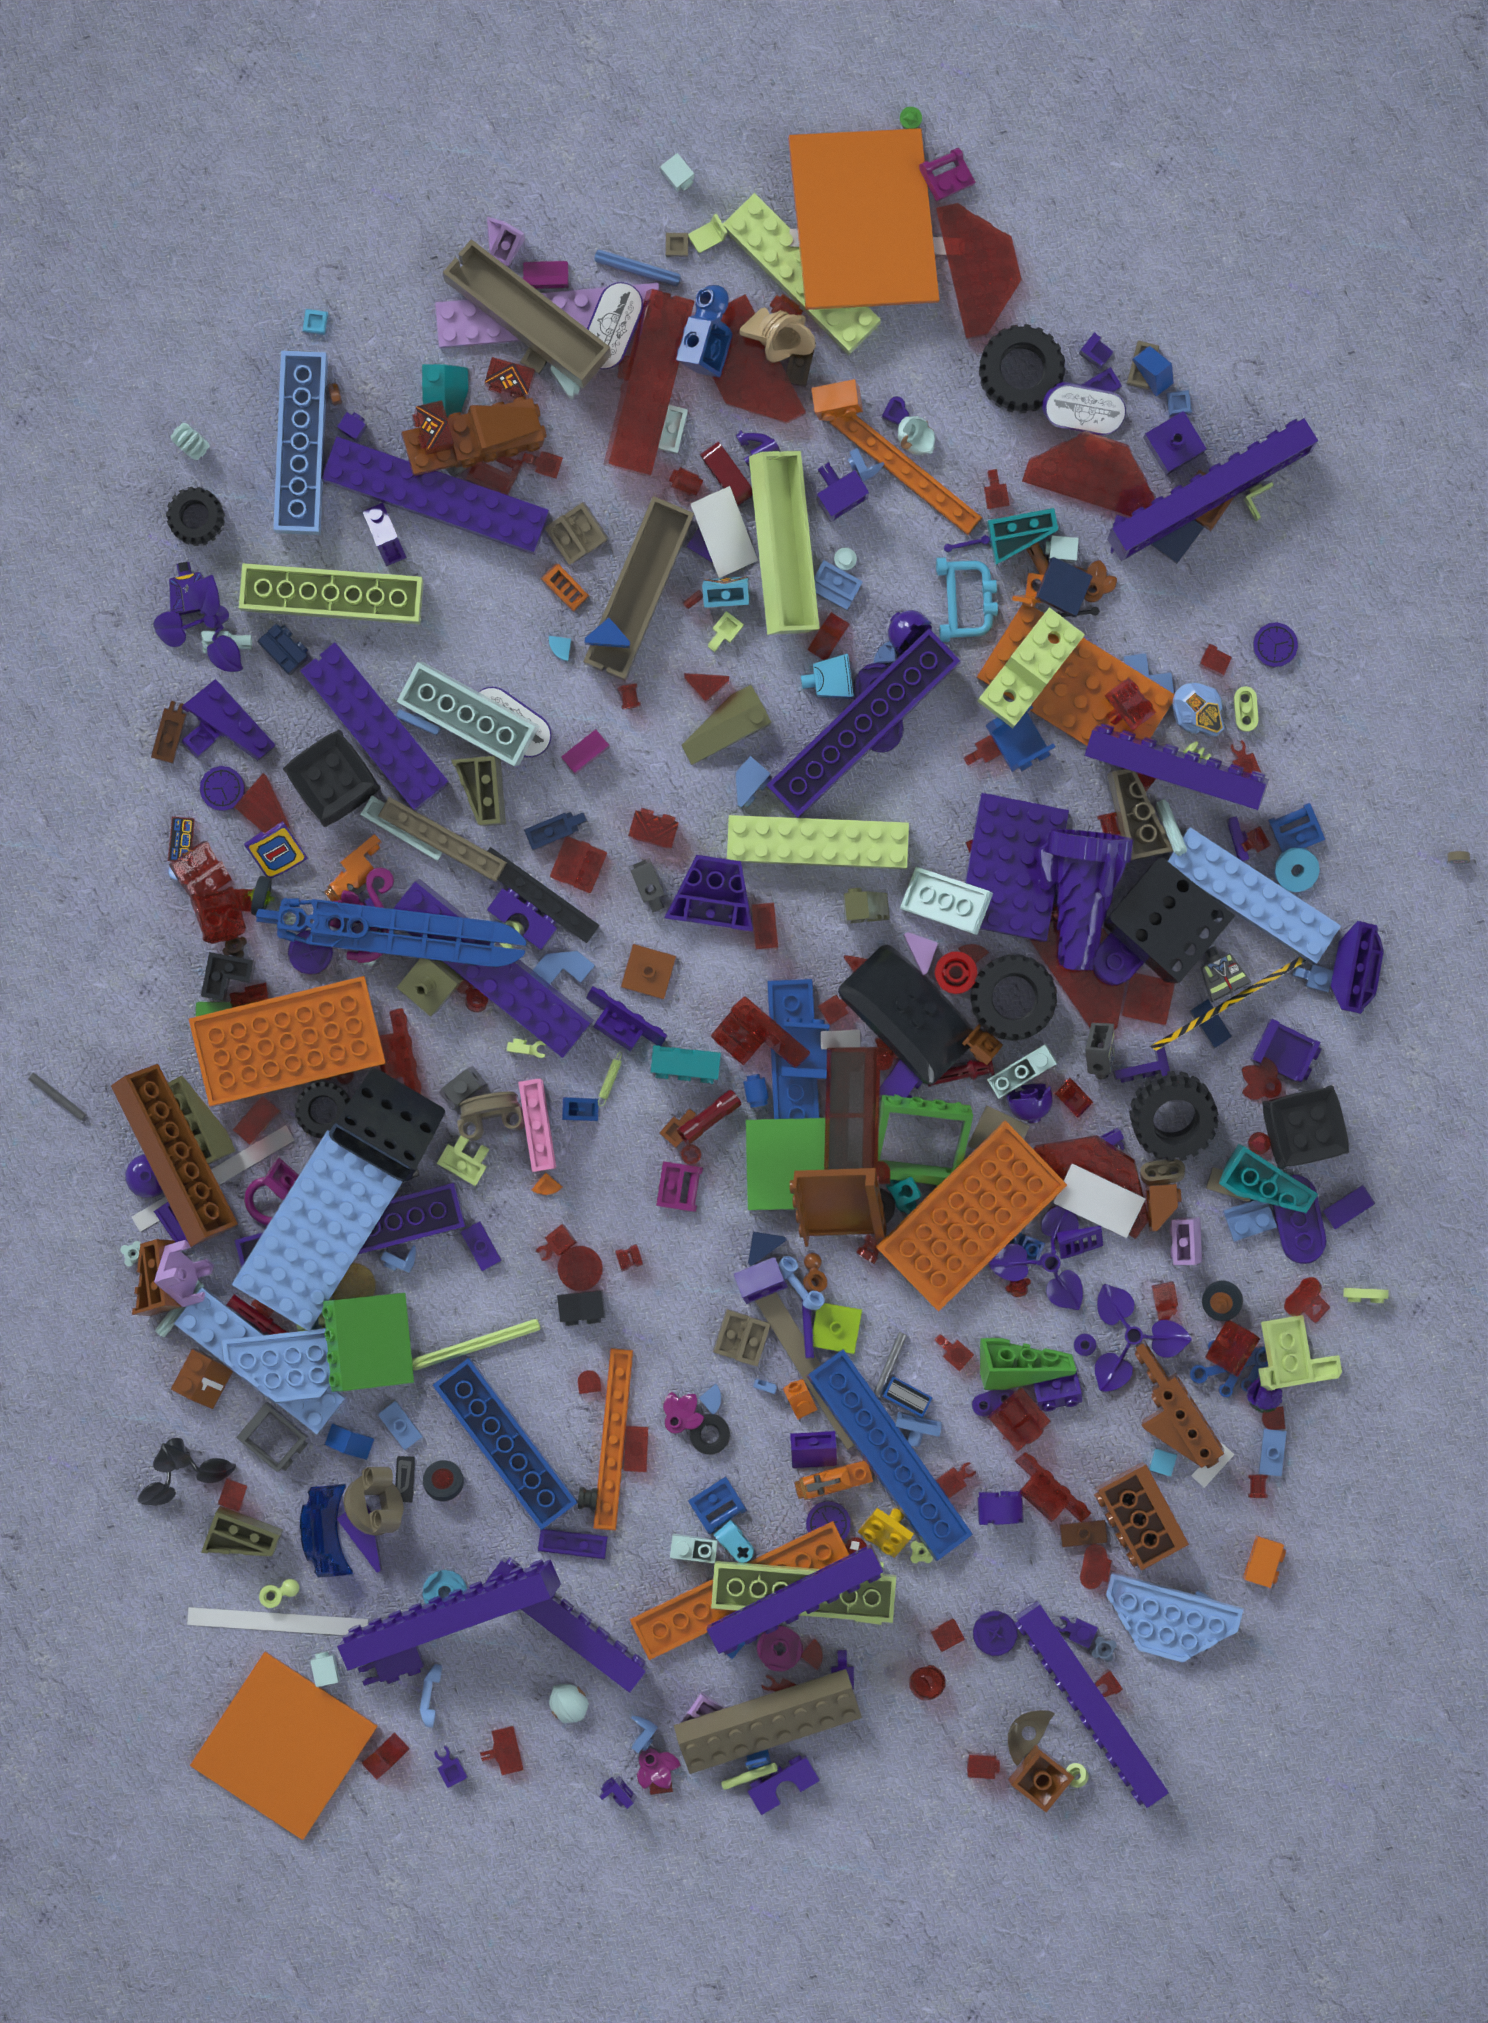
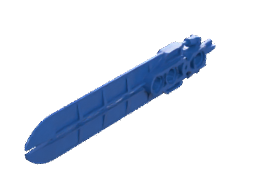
M284 898L281 901L279 911L258 909L256 914V922L277 924V936L280 939L291 942L296 940L315 946L489 967L512 964L523 957L526 951L496 947L495 942L526 946V940L514 928L495 921L318 899L300 900V898ZM312 904L313 914L308 915L302 908L294 907ZM292 913L295 914L296 922L293 925H287L285 922L286 916ZM334 919L341 921V927L337 931H333L330 928V923ZM362 922L364 925L363 931L357 934L354 933L352 930L353 924ZM370 927L389 929V933L370 931ZM307 928L311 929V934L307 939L298 937L296 933H293H302ZM394 930L422 933L423 937L394 934ZM428 934L455 937L456 942L431 939L427 937ZM461 938L490 942V946L461 942Z

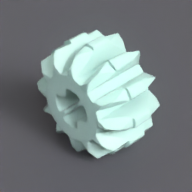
M182 423L179 427L177 426L171 435V440L194 460H198L201 456L203 457L207 452L206 450L210 447L207 440L187 423Z

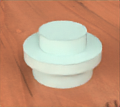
M850 548L839 549L834 557L836 566L841 570L852 569L857 561L855 552Z

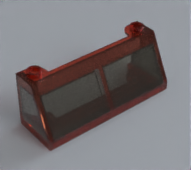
M827 1048L824 1170L876 1168L879 1185L890 1184L889 1166L883 1161H878L880 1070L889 1069L893 1063V1051L890 1048Z

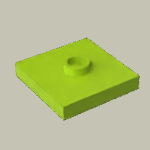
M824 1303L820 1309L816 1310L813 1326L814 1347L834 1351L844 1350L846 1353L855 1354L862 1309Z

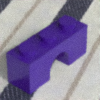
M502 888L487 908V911L503 923H506L512 916L517 914L527 917L529 927L523 937L542 951L557 931V928L554 926L556 921L546 914L544 917H541L536 913L538 908L527 901L524 904L518 900L520 895L510 888L506 891Z
M799 1754L788 1761V1766L784 1768L778 1766V1770L771 1773L769 1777L764 1780L760 1777L749 1784L750 1788L747 1789V1792L761 1815L781 1804L776 1794L777 1786L781 1782L791 1781L802 1792L820 1781L806 1755L801 1757Z

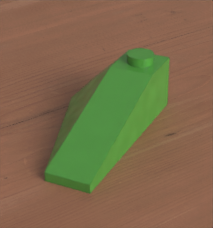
M981 1338L980 1375L984 1390H1007L1076 1374L1077 1370L1072 1354L1047 1348L1043 1349V1351L1030 1348V1344L1023 1343V1346L1011 1344L1010 1340L1004 1338Z

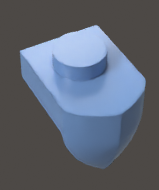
M858 448L850 451L851 458L847 459L852 471L857 470L862 481L873 477L884 465V462L867 468Z
M412 1246L406 1260L388 1251H384L381 1260L385 1261L384 1266L394 1271L399 1268L410 1273L415 1261L416 1246Z
M632 1716L631 1718L644 1730L632 1744L631 1748L637 1753L641 1749L646 1751L653 1742L651 1736L658 1727L647 1719Z

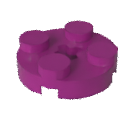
M779 1626V1629L767 1635L763 1633L759 1638L757 1644L758 1656L770 1670L777 1672L786 1671L794 1667L802 1657L803 1644L800 1635L787 1626ZM779 1642H782L783 1646L786 1647V1651H783L781 1655H778V1651L774 1650V1646L779 1645Z

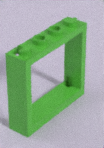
M896 1094L894 1096L882 1095L867 1168H876L877 1178L903 1181L912 1177L917 1183L940 1185L964 1160L973 1120L971 1105H963L961 1102L946 1103L938 1099L930 1101L919 1097L905 1098ZM890 1112L962 1121L953 1167L947 1168L880 1160Z

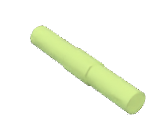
M771 1763L722 1781V1787L724 1790L771 1774L778 1770L777 1765Z

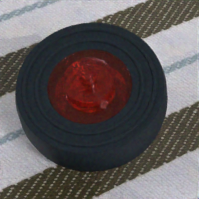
M441 1460L434 1462L426 1469L423 1475V1486L426 1493L437 1501H449L458 1496L463 1488L464 1477L462 1471L451 1461Z

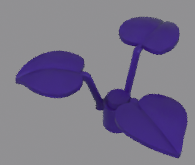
M213 575L195 581L188 588L189 601L195 609H201L200 613L205 614L203 618L187 625H182L181 616L172 611L163 612L155 618L153 627L156 634L170 647L181 646L186 640L184 630L204 622L207 627L216 628L212 637L214 643L207 647L210 661L217 668L227 672H238L244 669L241 663L240 650L236 642L231 637L225 635L217 638L219 632L224 628L222 624L229 619V612L224 606L220 605L219 592Z
M1058 1205L1044 1215L1041 1221V1231L1047 1236H1052L1050 1240L1051 1252L1043 1254L1040 1260H1026V1250L1019 1244L1010 1243L989 1262V1267L996 1275L1005 1280L1019 1281L1028 1275L1027 1264L1041 1265L1044 1270L1053 1272L1055 1277L1046 1286V1295L1049 1301L1058 1307L1079 1310L1083 1299L1081 1280L1071 1270H1064L1058 1275L1061 1261L1055 1255L1056 1232L1079 1229L1077 1215Z
M1104 1284L1099 1292L1097 1299L1098 1314L1101 1320L1108 1325H1115L1121 1321L1127 1329L1124 1336L1127 1345L1120 1357L1115 1353H1106L1101 1355L1096 1361L1095 1376L1098 1388L1102 1392L1117 1390L1130 1380L1133 1367L1130 1362L1123 1359L1131 1345H1138L1142 1339L1153 1340V1351L1160 1357L1171 1358L1179 1354L1192 1341L1190 1334L1181 1325L1170 1320H1160L1154 1323L1152 1326L1153 1336L1143 1334L1142 1330L1138 1327H1130L1124 1318L1129 1317L1134 1311L1135 1304L1132 1296L1127 1291L1108 1284Z

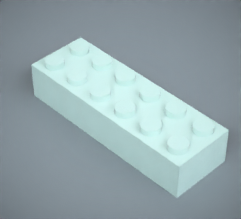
M417 662L397 700L403 706L513 766L520 765L540 727L424 662Z

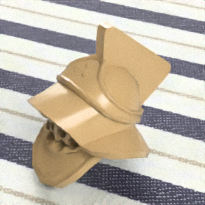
M765 307L761 308L740 328L739 332L742 336L761 341L762 345L766 346V358L770 362L781 361L792 354H811L816 347L814 335L810 329L805 327V316L790 315L788 312L781 310L769 314Z

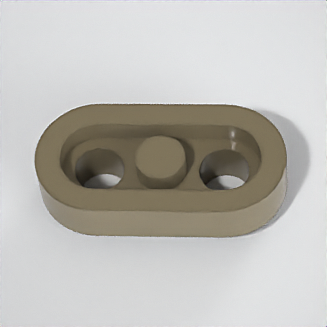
M1175 1159L1174 1162L1167 1160L1147 1162L1140 1169L1142 1182L1151 1186L1176 1183L1185 1176V1165L1178 1159Z

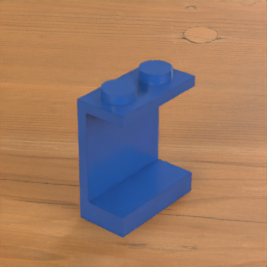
M1032 705L1014 728H1011L998 717L985 725L1012 772L1020 769L1021 772L1033 766L1032 761L1038 759L1039 762L1051 756L1049 751L1056 747L1054 743L1047 746L1028 714L1033 709Z
M789 1018V1022H784L781 1076L826 1079L828 1049H821V1031H829L830 1024H825V1020L812 1019V1023H802V1018Z

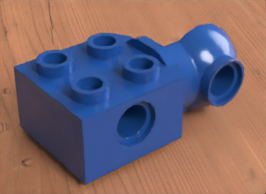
M708 285L698 291L695 302L696 313L688 318L687 325L684 327V335L678 348L676 359L698 374L719 378L732 339L731 329L721 321L729 302L728 293L724 287Z

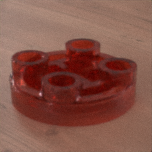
M571 1247L559 1259V1278L566 1287L572 1290H588L595 1286L602 1276L603 1265L601 1258L589 1247Z

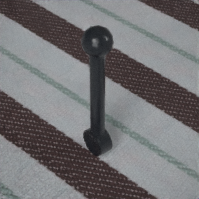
M1093 607L1091 610L1079 611L1077 616L1087 614L1097 616L1100 610L1098 607ZM1056 611V613L1059 614L1061 617H1070V615L1066 613H1060L1059 611Z

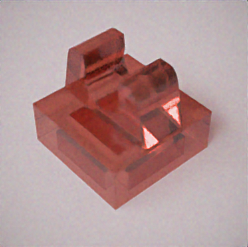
M1109 1669L1101 1673L1102 1675L1095 1682L1096 1687L1101 1684L1107 1685V1690L1102 1693L1103 1697L1117 1694L1123 1690Z

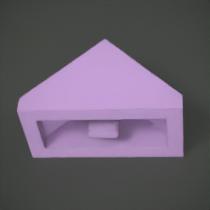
M909 932L905 933L903 936L922 975L927 974L938 943Z

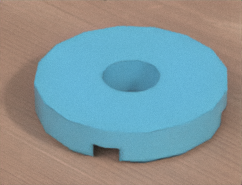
M1290 848L1284 851L1276 860L1274 871L1278 883L1287 891L1301 892L1312 887L1320 872L1319 862L1315 855L1305 848ZM1297 864L1302 865V871L1299 874L1293 875L1291 873L1293 866Z
M436 1571L428 1577L423 1586L424 1603L428 1604L430 1599L440 1596L439 1589L442 1586L449 1587L451 1592L456 1589L467 1590L466 1582L461 1575L454 1571Z

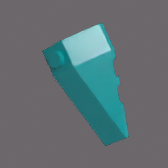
M422 364L423 407L444 420L453 413L462 412L469 391L468 368L446 364Z
M1241 1144L1237 1145L1226 1162L1219 1182L1221 1186L1239 1197L1307 1213L1318 1196V1193Z

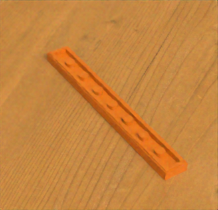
M857 415L852 417L839 416L829 422L876 462H884L883 467L967 536L982 519L973 509Z
M615 1348L610 1350L593 1529L616 1531L633 1350Z

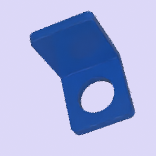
M768 1749L746 1756L747 1762L745 1765L749 1771L771 1764Z

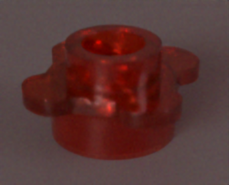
M1025 1278L1019 1281H1010L1005 1289L1014 1297L1025 1296L1028 1293V1285L1031 1284V1280Z

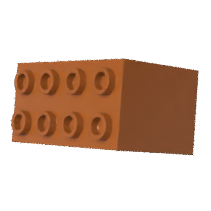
M1141 1462L1095 1487L1097 1493L1094 1496L1101 1507H1106L1108 1513L1105 1516L1112 1528L1116 1526L1118 1533L1115 1535L1123 1548L1127 1546L1129 1553L1126 1555L1134 1568L1138 1567L1142 1571L1189 1545L1145 1463ZM1126 1493L1129 1495L1132 1494L1129 1503L1125 1501L1122 1502L1124 1494ZM1137 1513L1143 1515L1139 1523L1133 1522L1134 1515ZM1148 1533L1154 1536L1150 1543L1144 1542L1145 1535Z

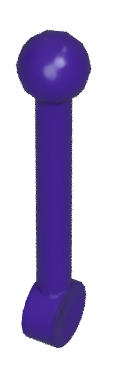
M984 535L981 539L954 545L945 544L944 551L951 552L952 549L980 543L986 545L990 539L987 535Z

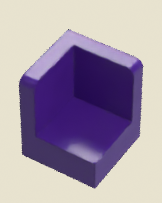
M1094 332L1081 348L1079 354L1098 369H1101L1113 354V350L1100 341L1101 337Z

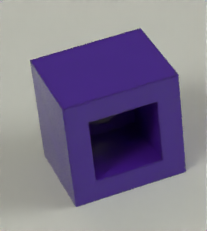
M346 412L337 428L358 442L367 426L363 423L365 421L363 417L355 412L352 415Z

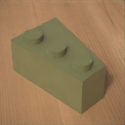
M496 756L451 760L460 778V783L466 792L468 802L478 825L484 827L506 825L501 759Z
M862 888L848 889L847 893H844L845 924L890 920L887 893L862 892Z
M220 1506L215 1512L201 1553L272 1556L277 1549L283 1529Z

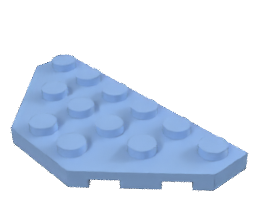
M325 1329L221 1341L224 1365L273 1403L318 1399L330 1386V1368L327 1362L328 1347L324 1335Z
M1114 1572L1111 1574L1106 1593L1107 1598L1113 1604L1126 1630L1129 1631L1139 1651L1182 1663L1199 1652L1217 1644L1224 1638L1238 1632L1244 1610L1241 1607Z

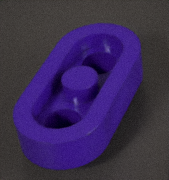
M1011 1389L991 1390L981 1393L972 1400V1409L977 1415L983 1417L1009 1410L1016 1403V1395ZM1002 1395L1009 1396L1007 1403L1001 1402ZM981 1401L987 1402L988 1406L986 1409H980L979 1403Z

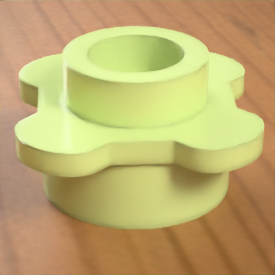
M913 1541L911 1543L912 1556L910 1559L913 1563H918L919 1561L930 1563L933 1560L930 1552L922 1542Z

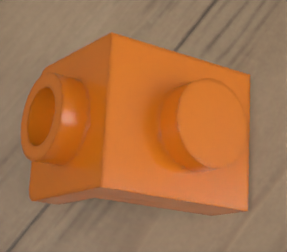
M803 1379L793 1381L783 1388L797 1420L818 1410Z

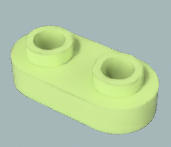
M1247 686L1239 688L1234 694L1235 724L1243 732H1250L1258 725L1257 695L1252 688ZM1247 695L1249 698L1248 702H1242L1241 696ZM1243 717L1250 719L1249 725H1245L1242 722Z
M1344 1288L1343 1297H1348V1302H1361V1298H1370V1303H1384V1299H1389V1290Z

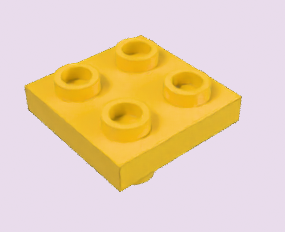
M876 1508L858 1530V1533L865 1540L872 1542L881 1548L885 1554L893 1558L897 1556L914 1535L913 1532L900 1524L904 1515L896 1508L891 1510L890 1515Z

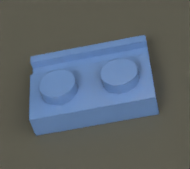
M823 560L814 577L816 594L846 611L849 609L863 581Z
M1253 1200L1223 1210L1233 1242L1277 1227L1268 1203Z

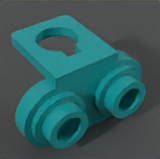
M909 1177L903 1181L886 1180V1187L892 1193L897 1209L900 1212L910 1214L917 1207L915 1200L921 1197L914 1179ZM908 1185L912 1188L913 1194L910 1191Z

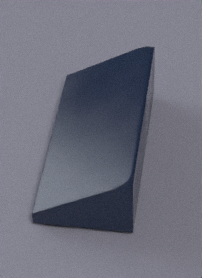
M1207 999L1189 1012L1195 1020L1214 1007L1209 999ZM1218 1014L1199 1025V1028L1213 1049L1232 1037Z

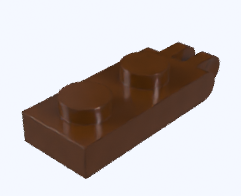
M171 700L169 709L164 708L151 758L174 764L187 714L183 713V703H180L178 710L175 711L176 701Z

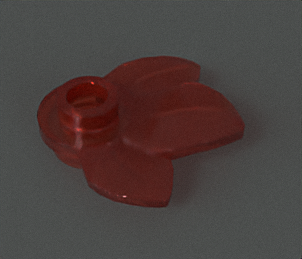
M1263 1057L1260 1066L1247 1065L1242 1067V1075L1248 1083L1242 1091V1094L1246 1097L1257 1100L1264 1096L1274 1098L1280 1094L1282 1084L1277 1078L1278 1068L1272 1060ZM1273 1083L1275 1088L1270 1090L1267 1088V1084Z

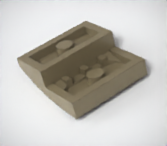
M585 502L580 503L567 514L560 516L545 527V530L569 565L609 540Z
M986 1105L967 1146L975 1150L1004 1121H1007L1023 1139L1030 1126Z
M726 1309L713 1352L758 1367L771 1323Z

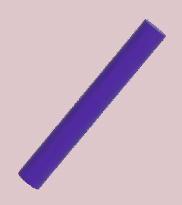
M802 1304L805 1358L810 1359L814 1358L811 1309L805 1308Z

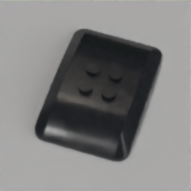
M882 945L838 988L841 999L925 1084H934L971 1048L968 1044L963 1045L962 1043L973 1031V1028L925 975H922L921 971L890 945Z

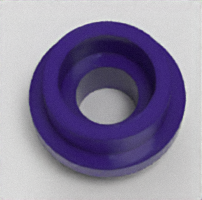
M1080 1334L1074 1340V1349L1081 1356H1089L1096 1349V1341L1090 1334ZM1086 1340L1089 1342L1087 1349L1081 1347L1082 1341Z

